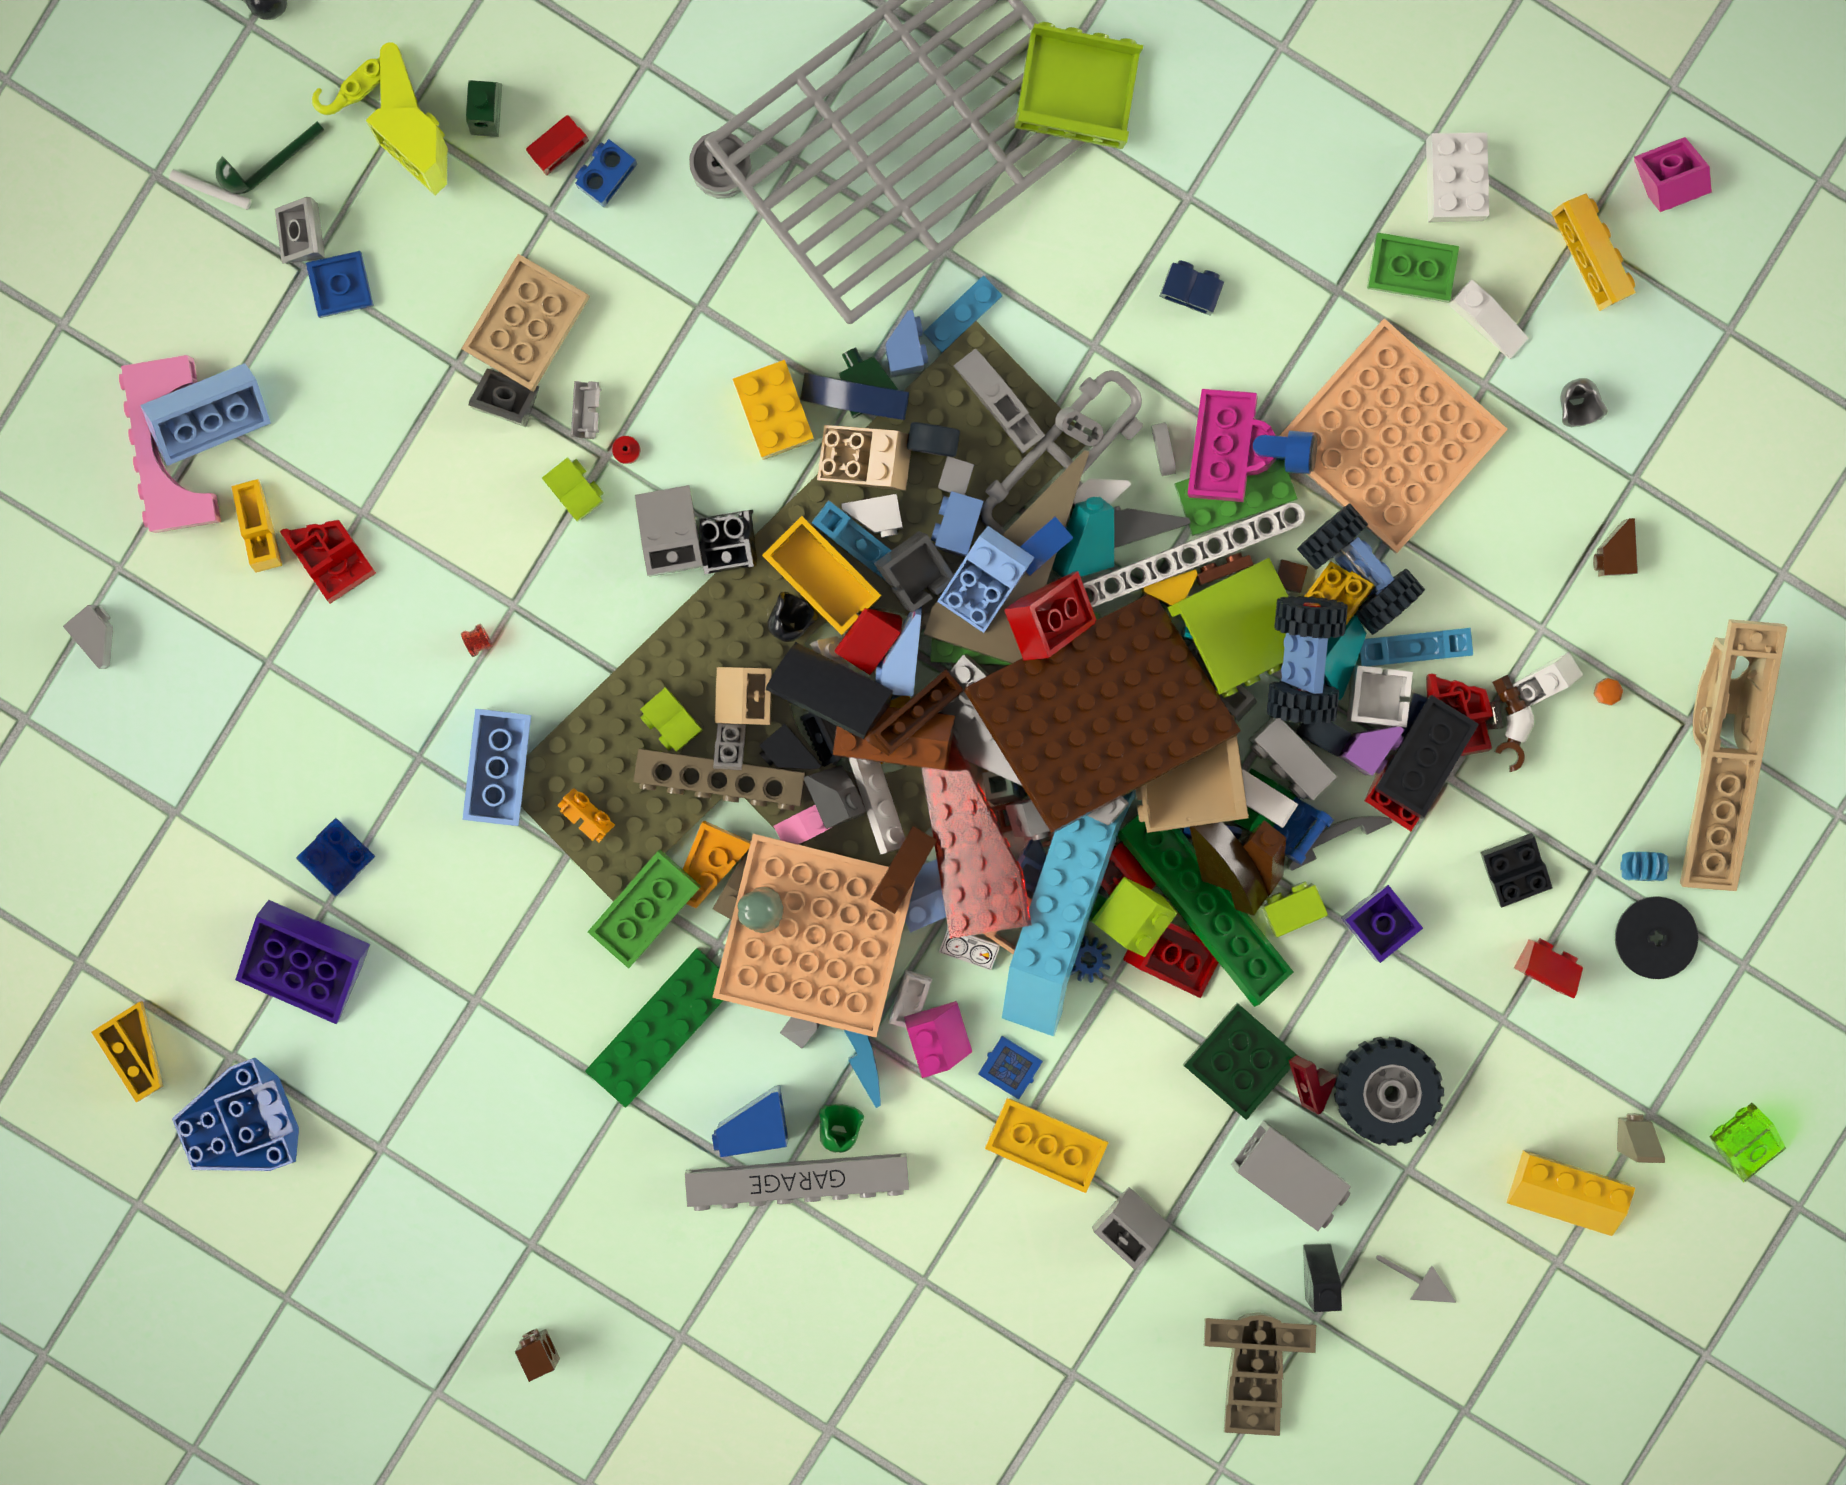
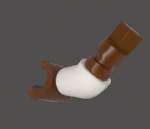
M1508 675L1492 682L1502 703L1506 702L1508 706L1505 708L1508 714L1506 716L1508 723L1505 737L1508 740L1498 745L1494 752L1501 754L1507 748L1513 749L1517 754V760L1514 764L1509 765V772H1514L1521 768L1524 763L1525 755L1520 745L1521 742H1526L1534 726V715L1531 707L1526 706L1524 700L1520 701L1518 696L1521 694L1518 687H1513Z

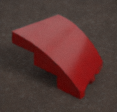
M340 520L328 521L322 525L310 524L306 525V528L294 530L286 528L280 531L329 604L376 574Z
M1428 674L1426 676L1427 699L1430 695H1433L1479 724L1461 756L1490 751L1492 745L1485 722L1493 716L1486 689L1467 686L1463 682L1442 679L1436 677L1437 674Z

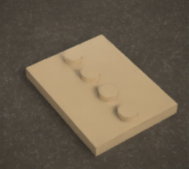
M517 254L461 349L534 392L590 296L522 255Z

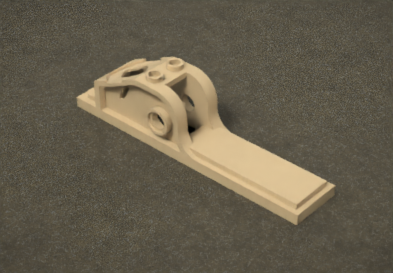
M1729 619L1725 638L1715 637L1710 650L1711 654L1699 681L1693 712V736L1701 753V770L1680 879L1682 887L1737 891L1787 633V626L1785 624ZM1737 656L1745 657L1749 661L1747 669L1741 673L1740 677L1732 679L1731 674L1732 670H1735ZM1726 714H1735L1734 738L1739 749L1720 747V733L1723 718H1726Z

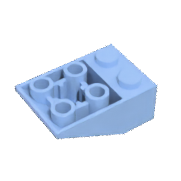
M987 526L937 602L984 633L1035 557Z

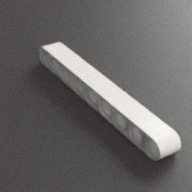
M1284 504L1086 581L1083 585L1084 588L1091 592L1090 604L1092 607L1296 528L1303 523L1305 512L1299 504ZM1288 508L1295 512L1296 517L1293 523H1288L1284 518V513ZM1262 518L1267 519L1270 523V530L1266 534L1262 533L1258 526ZM1237 528L1243 530L1245 535L1243 542L1240 544L1233 539V532ZM1211 538L1216 539L1219 543V550L1215 554L1211 553L1207 547L1208 541ZM1186 548L1192 550L1194 554L1193 561L1189 564L1185 563L1181 556ZM1160 558L1165 559L1168 563V570L1164 574L1156 569V562ZM1134 568H1138L1143 574V578L1138 584L1132 582L1130 578V573ZM1109 578L1114 579L1117 583V590L1113 594L1106 592L1104 587L1106 580Z

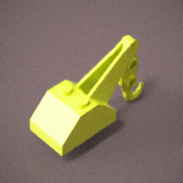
M388 42L380 48L379 58L366 60L341 84L338 95L331 104L322 105L319 102V95L322 89L317 88L312 96V105L319 113L332 115L348 105L361 101L380 83L381 108L376 109L366 119V122L377 143L436 196L447 185L448 148L443 139L445 134L438 127V120L430 112L424 114L420 110L402 54L395 43Z

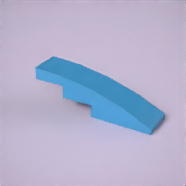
M844 1030L857 1052L850 1056L848 1061L875 1108L881 1106L879 1076L870 1038L867 1035Z

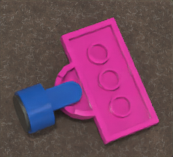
M1202 389L1187 493L1188 497L1244 502L1247 476L1258 475L1268 470L1278 459L1285 460L1286 472L1310 474L1314 471L1317 436L1314 435V432L1291 430L1288 433V437L1276 436L1270 425L1264 421L1255 420L1257 393Z

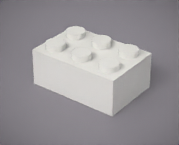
M1488 132L1432 133L1426 139L1428 223L1484 221L1489 217Z

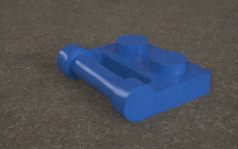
M1295 797L1293 801L1298 806L1285 826L1282 828L1275 824L1273 828L1286 837L1285 856L1302 865L1308 850L1325 827H1330L1334 819L1324 811H1320ZM1316 820L1315 824L1312 826V828L1309 830V832L1307 833V835L1304 837V839L1301 841V843H1300V844L1298 845V847L1295 849V846L1298 844V842H1299V841L1301 840V838L1304 836V834H1305L1306 831L1309 829V827L1312 825V823Z

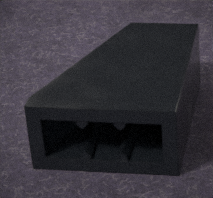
M1304 1244L1303 1262L1306 1302L1314 1312L1342 1311L1341 1281L1331 1244Z

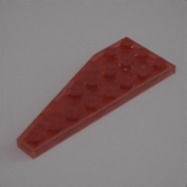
M953 733L948 772L922 768L933 838L937 840L934 846L949 937L952 939L1031 926L1023 870L1019 862L1015 860L1010 850L1011 846L1007 838H1004L997 824L998 820L979 783L975 781L970 771L971 767L967 759H964Z

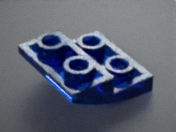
M335 818L296 857V860L336 898L375 858V855Z

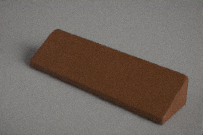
M945 669L868 735L865 740L889 756L964 690Z

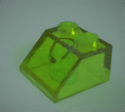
M1753 1102L1739 1109L1732 1119L1718 1126L1713 1134L1709 1136L1716 1150L1743 1183L1786 1149L1773 1122Z

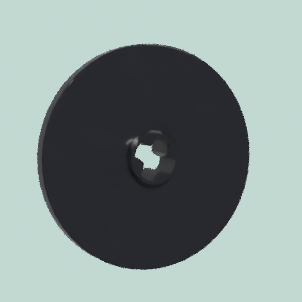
M1660 896L1646 897L1634 902L1622 913L1615 929V946L1620 959L1632 972L1649 979H1665L1680 973L1692 961L1698 947V929L1690 912L1677 901ZM1656 930L1658 934L1663 935V940H1658V945L1654 941H1650V936L1655 935Z

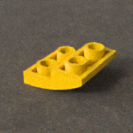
M1330 561L1304 597L1327 598V600L1333 599L1347 604V625L1375 586L1353 571L1349 573Z

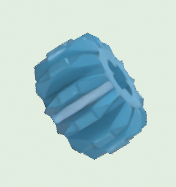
M1626 852L1622 855V862H1620L1622 878L1628 881H1664L1667 879V872H1669L1668 856L1664 853Z

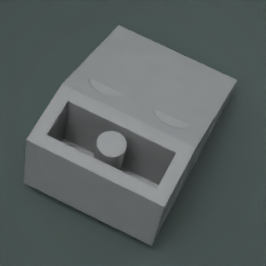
M690 485L636 494L635 502L647 576L653 577L703 568Z

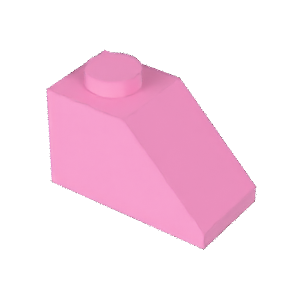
M816 805L774 825L780 840L798 845L828 830L823 824Z

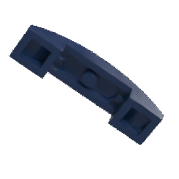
M804 373L800 400L843 410L905 420L909 392Z

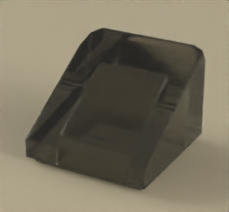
M1490 701L1493 716L1486 721L1487 730L1505 728L1506 723L1502 701Z

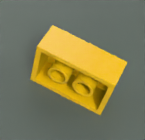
M785 360L733 378L762 460L814 442L813 434Z

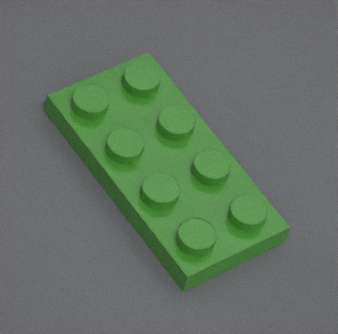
M1279 459L1268 470L1258 475L1247 476L1244 502L1189 498L1187 493L1190 478L1174 484L1185 517L1190 520L1188 526L1192 536L1297 500L1289 473L1285 471V461Z
M658 850L588 930V933L629 969L700 889L701 885L664 852Z

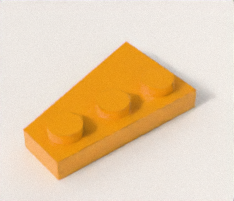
M703 821L683 867V870L699 883L701 887L686 904L697 908L749 850L751 841Z

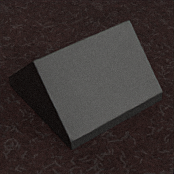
M487 368L468 405L474 410L526 427L540 386H537L534 392L504 374Z

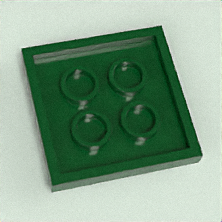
M1236 1002L1184 1062L1183 1066L1247 1120L1291 1069L1289 1060L1297 1054Z

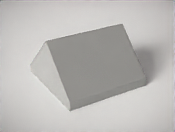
M304 197L274 208L282 264L325 259L318 203L311 197Z

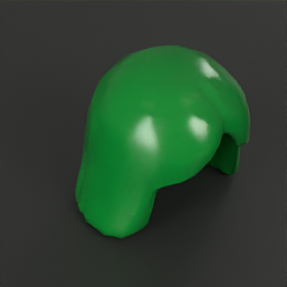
M844 1104L824 1105L819 1111L821 1144L825 1149L835 1153H843L850 1150L857 1141L860 1127L864 1121L863 1113L855 1107ZM834 1126H843L846 1133L831 1129Z

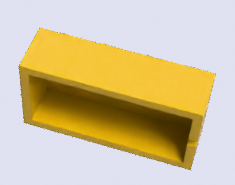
M803 516L762 555L842 636L859 617L857 613L859 611L862 612L864 608L870 609L881 598V595Z

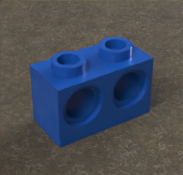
M610 139L605 144L601 142L592 154L594 159L588 166L583 165L575 176L577 188L603 208H605L637 166L636 159ZM617 155L620 157V162L615 167H608L605 164L607 157ZM593 177H601L603 179V184L599 189L589 188V181Z

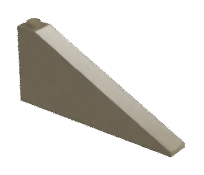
M1084 450L1002 536L1020 547L1055 516L1065 527L1089 451ZM1056 554L1032 575L1029 576L1026 572L1024 573L984 633L937 602L932 607L931 613L925 612L920 626V628L925 629L924 636L1009 664L1022 659L1004 609L1021 597L1046 586Z

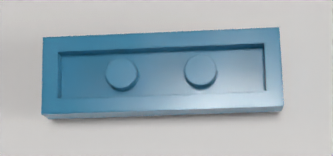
M983 275L935 320L923 334L943 353L1003 295Z

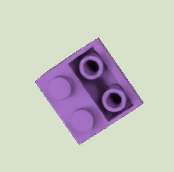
M1390 726L1352 733L1338 757L1364 775L1373 776L1375 772L1379 774L1388 762L1385 757L1391 749L1395 751L1403 741L1404 737L1401 734L1404 729L1400 726Z

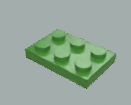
M1377 232L1367 289L1450 302L1459 246Z

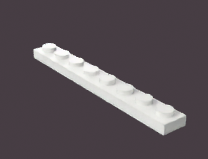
M838 636L811 643L813 651L849 668L847 661L834 651L840 643ZM849 758L880 855L899 850L905 840V836L881 763Z

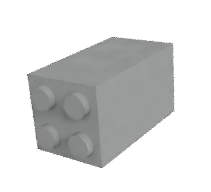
M1264 1120L1231 1163L1238 1174L1317 1232L1321 1227L1325 1229L1334 1217L1332 1212L1338 1205L1342 1206L1350 1196L1349 1189L1351 1186L1342 1177Z

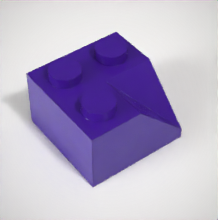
M1389 885L1363 899L1341 917L1372 958L1379 963L1423 929Z

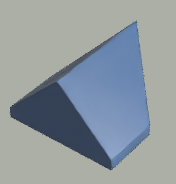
M1040 839L1028 840L1007 874L1009 879L1033 893L1035 892L1047 857Z

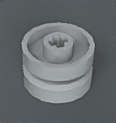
M710 132L702 136L693 145L689 156L690 171L697 187L706 195L717 199L730 198L739 194L741 190L724 168L716 167L719 162L704 144L705 139L713 133ZM730 134L718 144L730 156L745 143L736 135ZM750 155L736 165L745 178L752 174Z

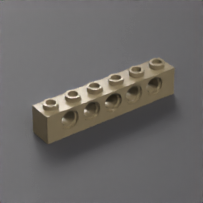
M638 749L634 782L640 783L639 788L656 791L657 786L668 787V793L684 795V790L695 791L696 797L710 799L712 794L723 795V801L739 803V798L751 799V805L765 807L767 802L778 803L779 809L794 811L795 806H801L805 772L742 764V770L714 769V759ZM661 764H667L672 770V775L668 780H662L657 775V768ZM689 768H694L699 772L700 777L695 784H689L684 778L685 771ZM716 772H722L726 775L727 784L725 787L717 788L713 785L712 776ZM750 776L755 781V787L751 792H744L740 788L739 782L742 777ZM771 780H777L782 784L783 790L780 795L772 796L768 793L767 785Z

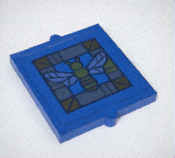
M1001 1036L992 1052L987 1053L988 1058L978 1075L1019 1100L1029 1083L1034 1082L1033 1077L1043 1061L1006 1037Z

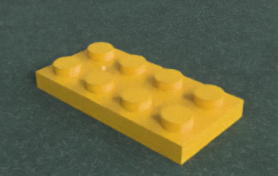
M1007 1097L984 1148L1083 1193H1087L1107 1148L1108 1141Z

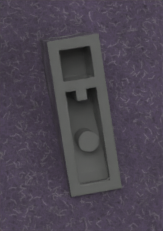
M1120 506L1114 507V548L1190 524V520L1186 517L1127 508L1121 510Z

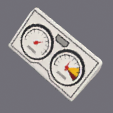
M948 926L939 953L991 970L1000 945Z

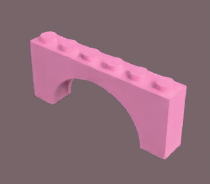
M184 355L121 366L122 374H119V383L121 389L126 392L127 401H124L123 405L127 418H130L131 429H128L131 445H135L136 456H133V465L136 473L140 475L141 483L137 487L141 500H144L146 511L142 512L144 526L148 527L150 532L159 533L221 522L216 494L191 492L179 485L169 475L162 463L159 449L140 406L197 383L194 358Z

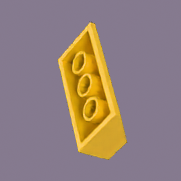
M1587 193L1562 203L1551 214L1599 311L1635 294V282L1629 272L1626 273L1621 264L1623 263V257L1617 248H1613L1610 242L1611 233L1607 225L1601 223L1597 215L1599 210L1593 198L1589 199Z
M1523 1150L1506 1203L1613 1236L1628 1214L1635 1187L1623 1181Z

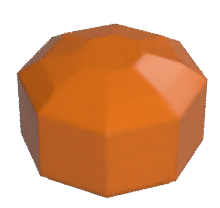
M1605 678L1596 683L1593 694L1598 703L1610 706L1621 700L1623 689L1617 680Z

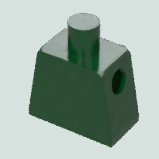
M468 80L466 122L471 135L499 137L502 83ZM478 122L486 123V125H480Z
M856 347L842 354L848 369L839 373L840 380L898 390L874 356L863 361ZM850 411L853 419L864 414Z

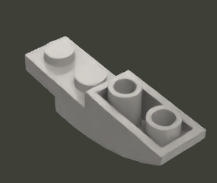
M976 348L954 365L961 377L985 408L995 417L1021 453H1024L1045 436L1017 396Z

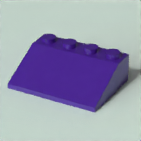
M268 900L256 915L235 980L337 1025L363 967L370 944Z

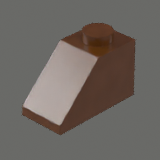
M1635 518L1623 520L1597 548V554H1594L1593 565L1594 570L1598 571V577L1638 574Z

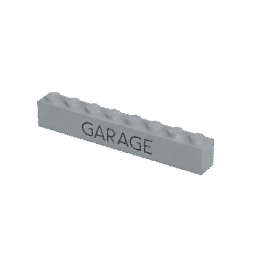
M897 1153L690 1169L685 1172L687 1207H694V1211L709 1210L710 1205H721L723 1209L738 1207V1203L749 1202V1206L756 1207L766 1205V1201L777 1200V1204L793 1203V1199L804 1198V1202L821 1201V1197L832 1196V1200L848 1199L850 1194H860V1198L876 1197V1192H887L888 1196L903 1195L904 1190H909L907 1154Z

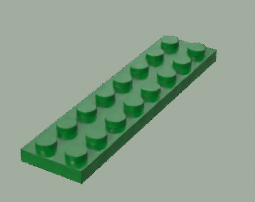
M1137 814L1119 830L1117 835L1254 1007L1260 1005L1294 973L1250 916L1234 908L1230 891L1202 881L1194 846L1179 828L1147 833L1145 822H1140L1139 815Z

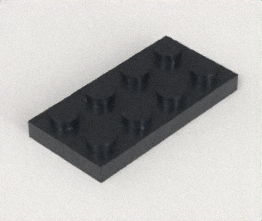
M1430 695L1374 790L1420 819H1423L1479 724L1433 695Z

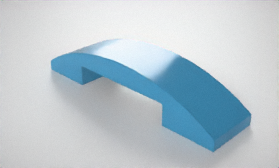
M828 500L811 523L885 580L874 563L892 550Z
M1471 628L1368 638L1364 640L1360 650L1361 666L1366 667L1473 656Z

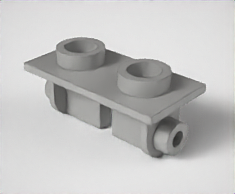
M574 381L571 437L594 439L596 438V433H599V413L596 412V407H599L600 391H602V388L599 387V382Z

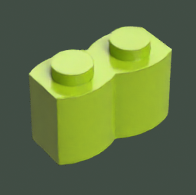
M567 457L544 475L542 479L572 517L579 522L604 502L600 497L604 492L594 480L591 483L586 480L583 474L587 471L577 459L571 461Z
M666 687L640 709L643 712L640 718L649 729L652 730L655 727L662 736L658 739L668 751L673 748L678 752L703 731L700 725Z

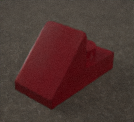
M1296 1055L1289 1060L1301 1105L1319 1115L1325 1109L1337 1076L1323 1068L1318 1069L1312 1061Z

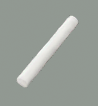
M174 169L170 172L169 180L246 210L250 208L252 200L228 192L226 189Z

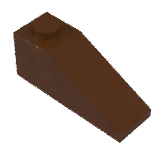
M912 826L870 900L895 914L937 840Z

